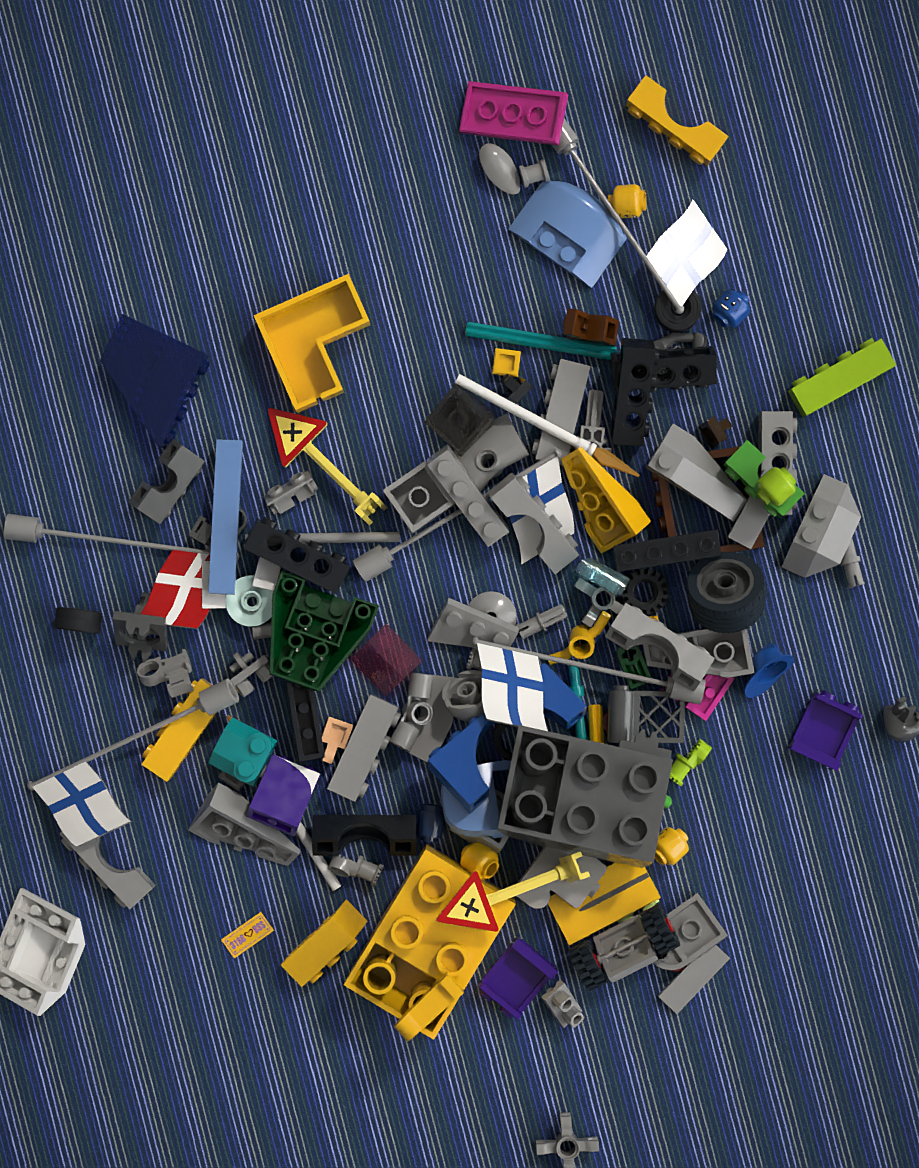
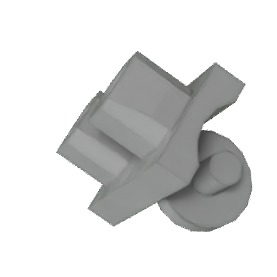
M238 652L233 654L236 662L230 666V669L233 673L240 668L243 671L230 681L235 686L237 692L243 697H246L255 690V687L248 679L253 673H256L263 683L273 677L270 675V664L268 663L270 659L267 655H263L248 666L247 663L254 658L251 652L243 657Z
M557 981L554 988H549L547 993L541 996L559 1025L563 1028L568 1024L575 1028L584 1020L585 1017L581 1013L580 1006L563 981Z

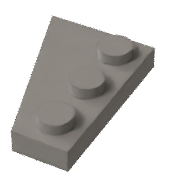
M448 598L428 635L427 641L475 647L472 644V640L474 637H478V640L511 647L518 635L519 627Z

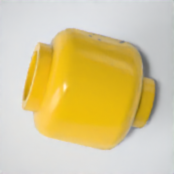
M617 185L613 190V194L608 195V201L620 218H637L641 215L642 211H646V192L641 190L639 185Z
M671 827L664 828L658 836L654 859L661 865H675L689 851L686 842L688 840L687 835L679 828L676 830Z
M474 842L465 846L462 850L460 864L470 874L477 871L480 879L484 880L495 875L499 868L498 854L494 850L480 842Z

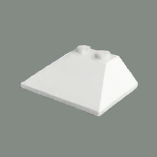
M20 888L0 937V994L37 1016H41L65 994L85 947L80 919L28 890Z

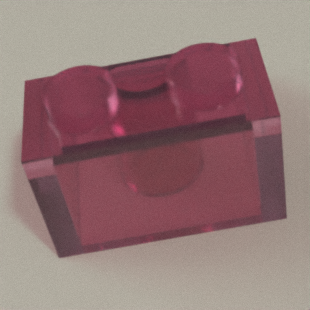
M385 624L350 659L385 696L423 661L388 624Z

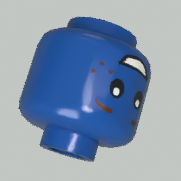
M727 290L713 303L712 317L723 328H736L750 314V307L748 305L750 300L740 290L738 292Z

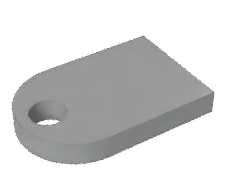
M698 893L667 914L679 938L680 946L669 951L665 958L658 959L653 963L665 970L681 969L728 937Z

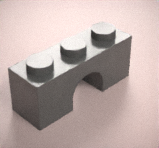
M174 439L171 440L158 459L168 468L167 480L160 486H151L142 481L128 501L136 509L159 524L169 517L172 507L186 493L187 486L200 473L205 462Z

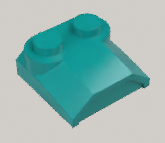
M232 717L212 752L209 764L255 787L278 740Z

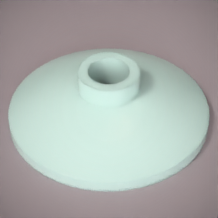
M248 575L237 579L235 595H226V608L229 615L234 621L247 627L262 625L272 617L273 591L252 586L255 575ZM249 598H256L257 604L250 607L248 605Z

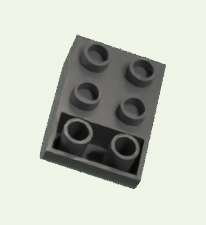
M519 725L497 830L506 836L527 843L570 853L581 851L584 856L644 868L654 863L673 759Z

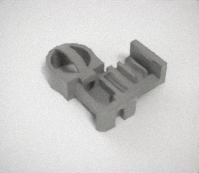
M182 649L183 653L161 660L160 657L142 662L137 668V674L141 683L150 687L169 680L170 684H167V689L171 698L194 691L189 677L192 667L186 650ZM157 670L154 674L145 676L147 672Z

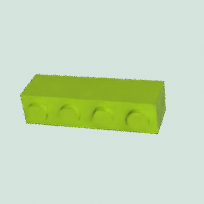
M873 338L859 345L861 350L853 355L850 350L837 357L838 363L831 367L828 363L814 370L816 375L808 380L806 376H803L792 382L793 388L788 393L802 418L895 367L896 363L882 338L874 342Z

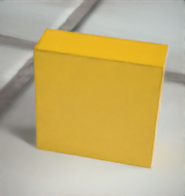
M495 348L492 375L505 376L508 374L518 378L521 351Z

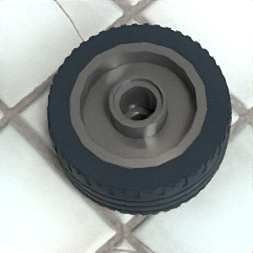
M722 552V556L703 558L698 561L691 569L687 580L688 605L692 616L705 629L718 633L740 632L755 624L763 614L766 603V587L761 568L748 556L735 552Z

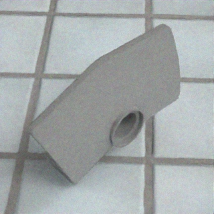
M504 414L468 434L453 451L480 492L491 478L498 477L502 473L503 468L529 455L508 414ZM495 459L493 466L485 468V463L488 460Z
M410 673L408 698L402 708L403 716L389 742L428 763L430 753L437 747H441L452 726L454 716L448 711L442 699V690L450 679L453 682L457 678ZM419 706L421 713L418 718H415L414 711Z

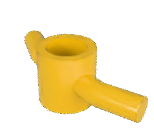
M602 611L592 628L586 625L574 627L570 632L569 646L550 656L569 659L572 656L578 659L590 657L594 652L595 638L603 631L611 615ZM582 639L586 640L588 643L579 644L576 641ZM548 661L550 665L557 663L553 661Z

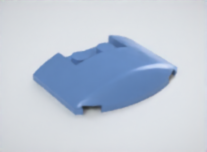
M550 179L549 182L544 180L541 182L508 229L591 289L627 240L625 233L623 234L621 227L608 208L595 196L570 183L550 181Z

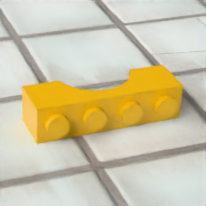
M645 75L627 99L626 106L628 107V112L637 119L642 117L649 123V128L655 133H663L669 137V142L677 149L681 150L683 148L689 152V157L699 165L704 163L708 166L729 136L709 121L696 127H684L674 122L669 117L665 108L666 89Z

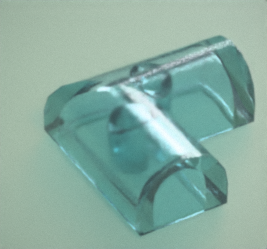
M586 558L578 562L572 571L573 575L582 578L592 585L596 584L616 596L622 595L629 581L628 577L592 558Z

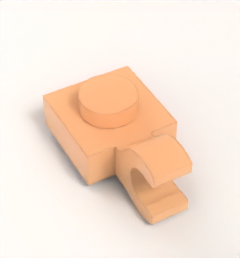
M332 717L328 718L322 735V742L328 743L322 761L332 764L337 748H346L353 728L352 724Z

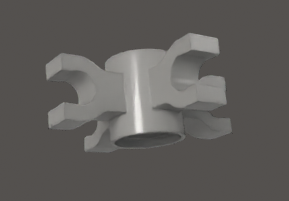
M614 570L604 587L595 588L582 578H578L574 587L590 596L592 604L581 622L592 627L602 610L610 609L619 614L623 605L615 600L613 592L624 577L622 573ZM600 591H605L609 594L610 600L605 606H600L596 602V595Z
M570 1112L560 1113L561 1133L557 1135L555 1140H536L537 1155L557 1153L563 1159V1168H574L573 1159L577 1157L580 1151H599L597 1136L577 1138L572 1133ZM563 1141H572L574 1147L569 1151L562 1150L560 1145Z

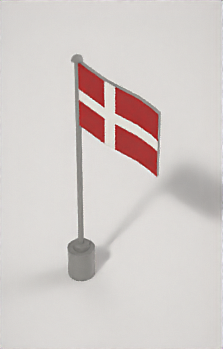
M7 514L4 539L36 543L38 538L42 539L43 534L170 550L172 552L159 571L148 602L141 614L165 617L166 625L198 629L210 611V608L202 609V561H210V552L207 550L44 529V523H40V518L15 514ZM237 552V561H238L240 556H239V553Z

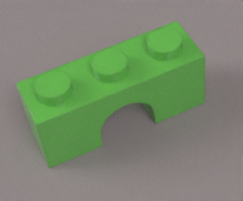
M746 440L725 462L724 466L727 468L725 473L735 482L739 479L746 486L744 488L745 492L755 500L758 497L756 493L760 491L757 487L759 479L758 467L766 457ZM794 485L795 493L781 506H775L770 502L768 505L765 504L763 508L772 517L775 518L777 515L782 518L805 493Z

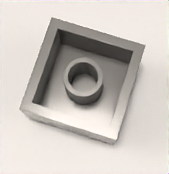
M426 461L383 490L412 534L455 505L450 495L427 466Z

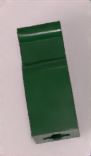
M637 645L630 648V650H634L630 661L628 658H622L621 654L625 652L624 648L621 646L617 647L615 654L622 672L635 675L637 673V675L651 678ZM625 678L629 689L647 683Z

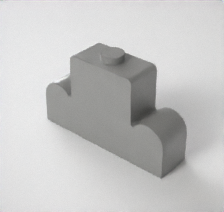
M543 847L517 883L553 870L554 866L560 864L558 858L572 853ZM582 855V857L576 859V862L579 865L580 873L588 871L590 877L567 883L566 879L562 881L557 879L516 895V897L528 906L540 909L548 904L550 900L549 892L551 890L572 907L579 908L587 896L592 898L600 887V884L597 882L606 872L607 867L596 858Z

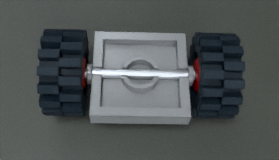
M657 904L641 912L640 916L636 915L593 937L599 955L589 940L570 948L569 955L584 986H586L587 990L592 991L608 983L609 980L614 983L657 961L658 958L652 943L656 950H658V953L663 955L679 947L680 941L666 912H664L660 904Z

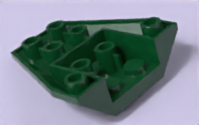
M281 571L272 594L270 675L320 692L368 634L379 605L354 597L353 603L305 586L306 579Z

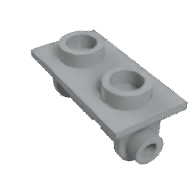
M309 471L304 473L298 472L286 484L282 486L276 485L268 490L264 498L274 515L278 512L282 514L295 506L291 498L292 496L296 495L299 502H302L315 494L314 491L318 490V487Z

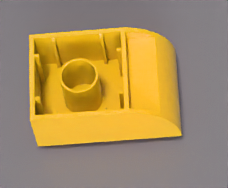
M426 843L347 976L344 986L399 1019L447 971L465 989L516 905L514 896L491 905L499 928L497 932L436 922L437 916L471 874L463 869L460 863ZM486 879L481 880L487 895L501 890L500 887ZM458 999L454 1000L425 1028H422L420 1032L434 1040Z

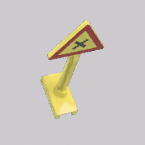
M273 408L268 409L281 463L284 467H287L302 451H305L354 499L353 503L357 506L354 511L369 526L373 521L368 516L371 513H375V509L378 506L383 511L387 509V506L373 492L368 496L364 491L361 492L312 444V441L327 426L326 421Z
M580 851L558 858L560 864L554 866L553 870L488 895L484 891L478 872L474 871L437 916L436 922L497 932L499 928L491 905L557 879L559 881L566 879L567 883L590 877L588 871L580 873L579 865L576 862L577 858L582 857V853Z

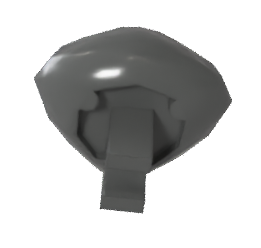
M905 696L897 699L895 705H885L883 710L885 731L892 740L899 743L908 742L919 734V713L915 711L917 707L912 705L907 708L905 706V701L907 700Z

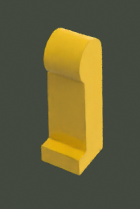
M447 971L395 1023L394 1028L408 1042L454 1000L463 995L464 989Z

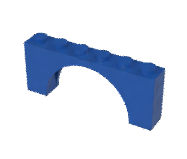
M544 662L540 666L543 680L544 717L556 722L567 731L585 716L587 706ZM484 713L481 716L473 717L468 722V727L462 732L458 730L453 733L448 739L449 743L443 748L437 747L434 749L428 759V769L469 813L489 797L490 788L482 779L476 763L478 744L484 733L496 723L487 721Z

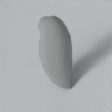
M495 144L483 145L479 151V158L487 177L502 191L512 195L519 193L520 180L510 156Z

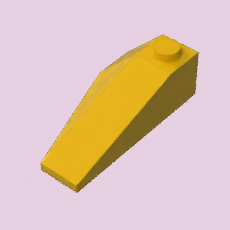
M582 447L561 458L570 486L576 490L579 499L577 502L579 511L583 510L587 522L584 524L586 531L601 554L637 535L651 522L638 501Z

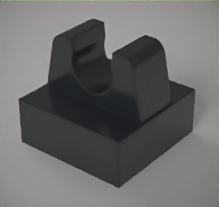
M508 374L500 380L507 388L502 396L515 404L533 387L526 379L519 377L515 380Z

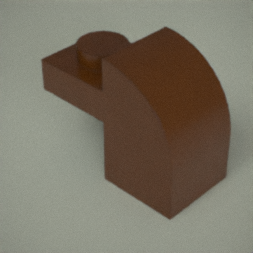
M567 308V314L563 322V334L567 335L569 339L616 346L619 320L607 315L587 314L578 309Z

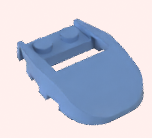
M502 760L477 765L482 779L490 788L489 797L471 813L442 784L441 800L443 813L447 824L453 831L467 837H479L481 835L501 838L504 836V834L497 830L499 813L492 772L509 771L511 761Z

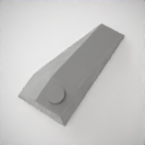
M675 424L671 425L645 467L732 522L735 521L747 501L745 496L696 437Z
M218 783L207 795L188 831L211 843L219 845L220 841L234 845V850L242 852L243 849H248L256 852V855L260 858L288 866L300 854L301 850L279 830L248 818L247 813L250 803L230 787Z

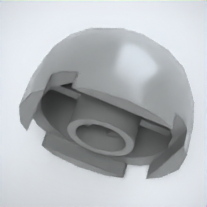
M463 671L458 674L459 678L453 682L450 679L442 690V699L448 711L461 721L469 722L473 717L481 716L484 713L481 701L482 671Z

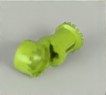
M702 739L695 743L697 746H693L687 758L679 753L675 755L676 760L672 764L669 778H674L673 781L679 786L683 785L682 781L691 769H695L697 765L699 766L712 749Z

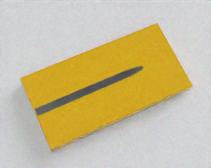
M616 862L611 864L597 882L600 884L597 892L592 898L587 896L579 908L572 907L556 894L550 896L548 905L569 946L661 898L645 867L638 868Z

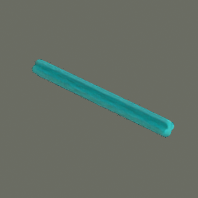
M467 322L465 335L469 337L611 360L610 353L617 352V347L474 322Z

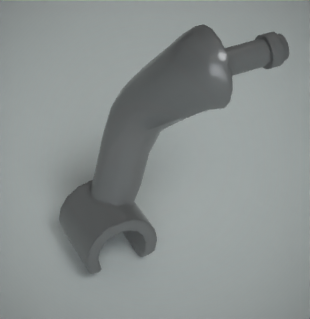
M673 332L654 341V345L659 350L668 349L673 344L679 342H692V347H706L707 337L698 332Z

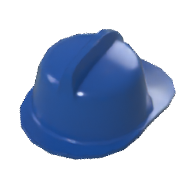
M769 643L752 657L755 673L751 674L752 677L745 686L744 695L748 698H754L766 692L793 665L794 657L792 655H783L773 643Z

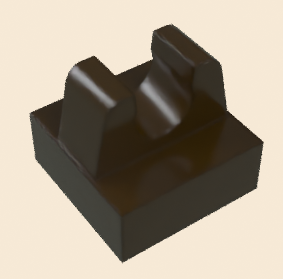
M714 416L698 427L712 448L727 439L724 431L731 428L732 425L728 418L718 422Z

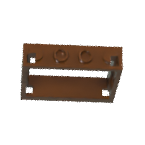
M741 446L707 452L713 459L729 457ZM651 471L652 482H657L658 492H654L656 507H661L662 517L658 518L661 533L665 532L666 537L676 536L667 481ZM739 480L741 493L748 499L749 495L744 490L746 486ZM762 530L751 549L764 547ZM740 544L721 546V552L749 550Z

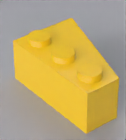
M346 899L330 917L328 916L323 921V924L286 957L281 966L301 987L308 981L313 984L323 974L321 971L326 965L329 968L332 967L340 959L338 954L343 949L348 952L358 942L355 937L368 921Z

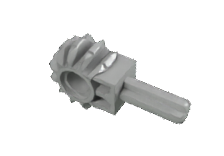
M589 390L585 426L581 425L580 434L577 437L589 441L590 444L595 443L597 447L612 452V448L602 447L608 442L604 438L605 428L600 427L604 393L600 390ZM570 447L571 450H576L575 447Z

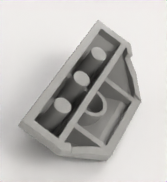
M825 474L823 475L781 568L806 578L840 565L861 519L848 484Z

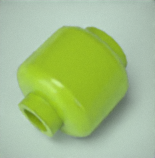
M772 467L758 479L757 487L760 491L756 494L766 505L771 502L775 506H781L795 493L794 485L797 482L784 467L781 469Z

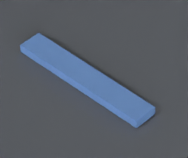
M216 440L209 594L235 595L242 440Z

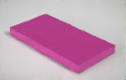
M468 81L459 132L468 135L559 146L568 94L566 92Z

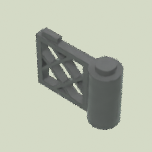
M614 685V690H609L608 742L619 743L620 740L634 742L635 737L639 733V726L647 720L655 728L654 732H656V735L659 733L662 736L658 737L659 743H684L685 701L678 700V707L670 713L662 705L670 694L665 692V686L664 691L629 690V685ZM640 696H649L656 703L647 713L640 708ZM655 696H663V697L658 701ZM658 707L668 716L659 726L649 717ZM671 720L677 725V737H667L662 731Z

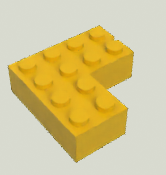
M349 274L254 315L297 413L317 405L318 398H321L324 402L344 393L324 345L371 325Z

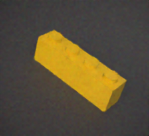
M204 678L200 679L199 682L194 680L191 683L194 691L188 692L189 696L185 702L179 701L171 714L176 715L197 705L199 692L213 685ZM199 709L161 727L157 733V736L160 738L156 744H150L144 751L142 757L145 760L142 765L166 782L170 781L216 713L208 715L207 712L203 713Z

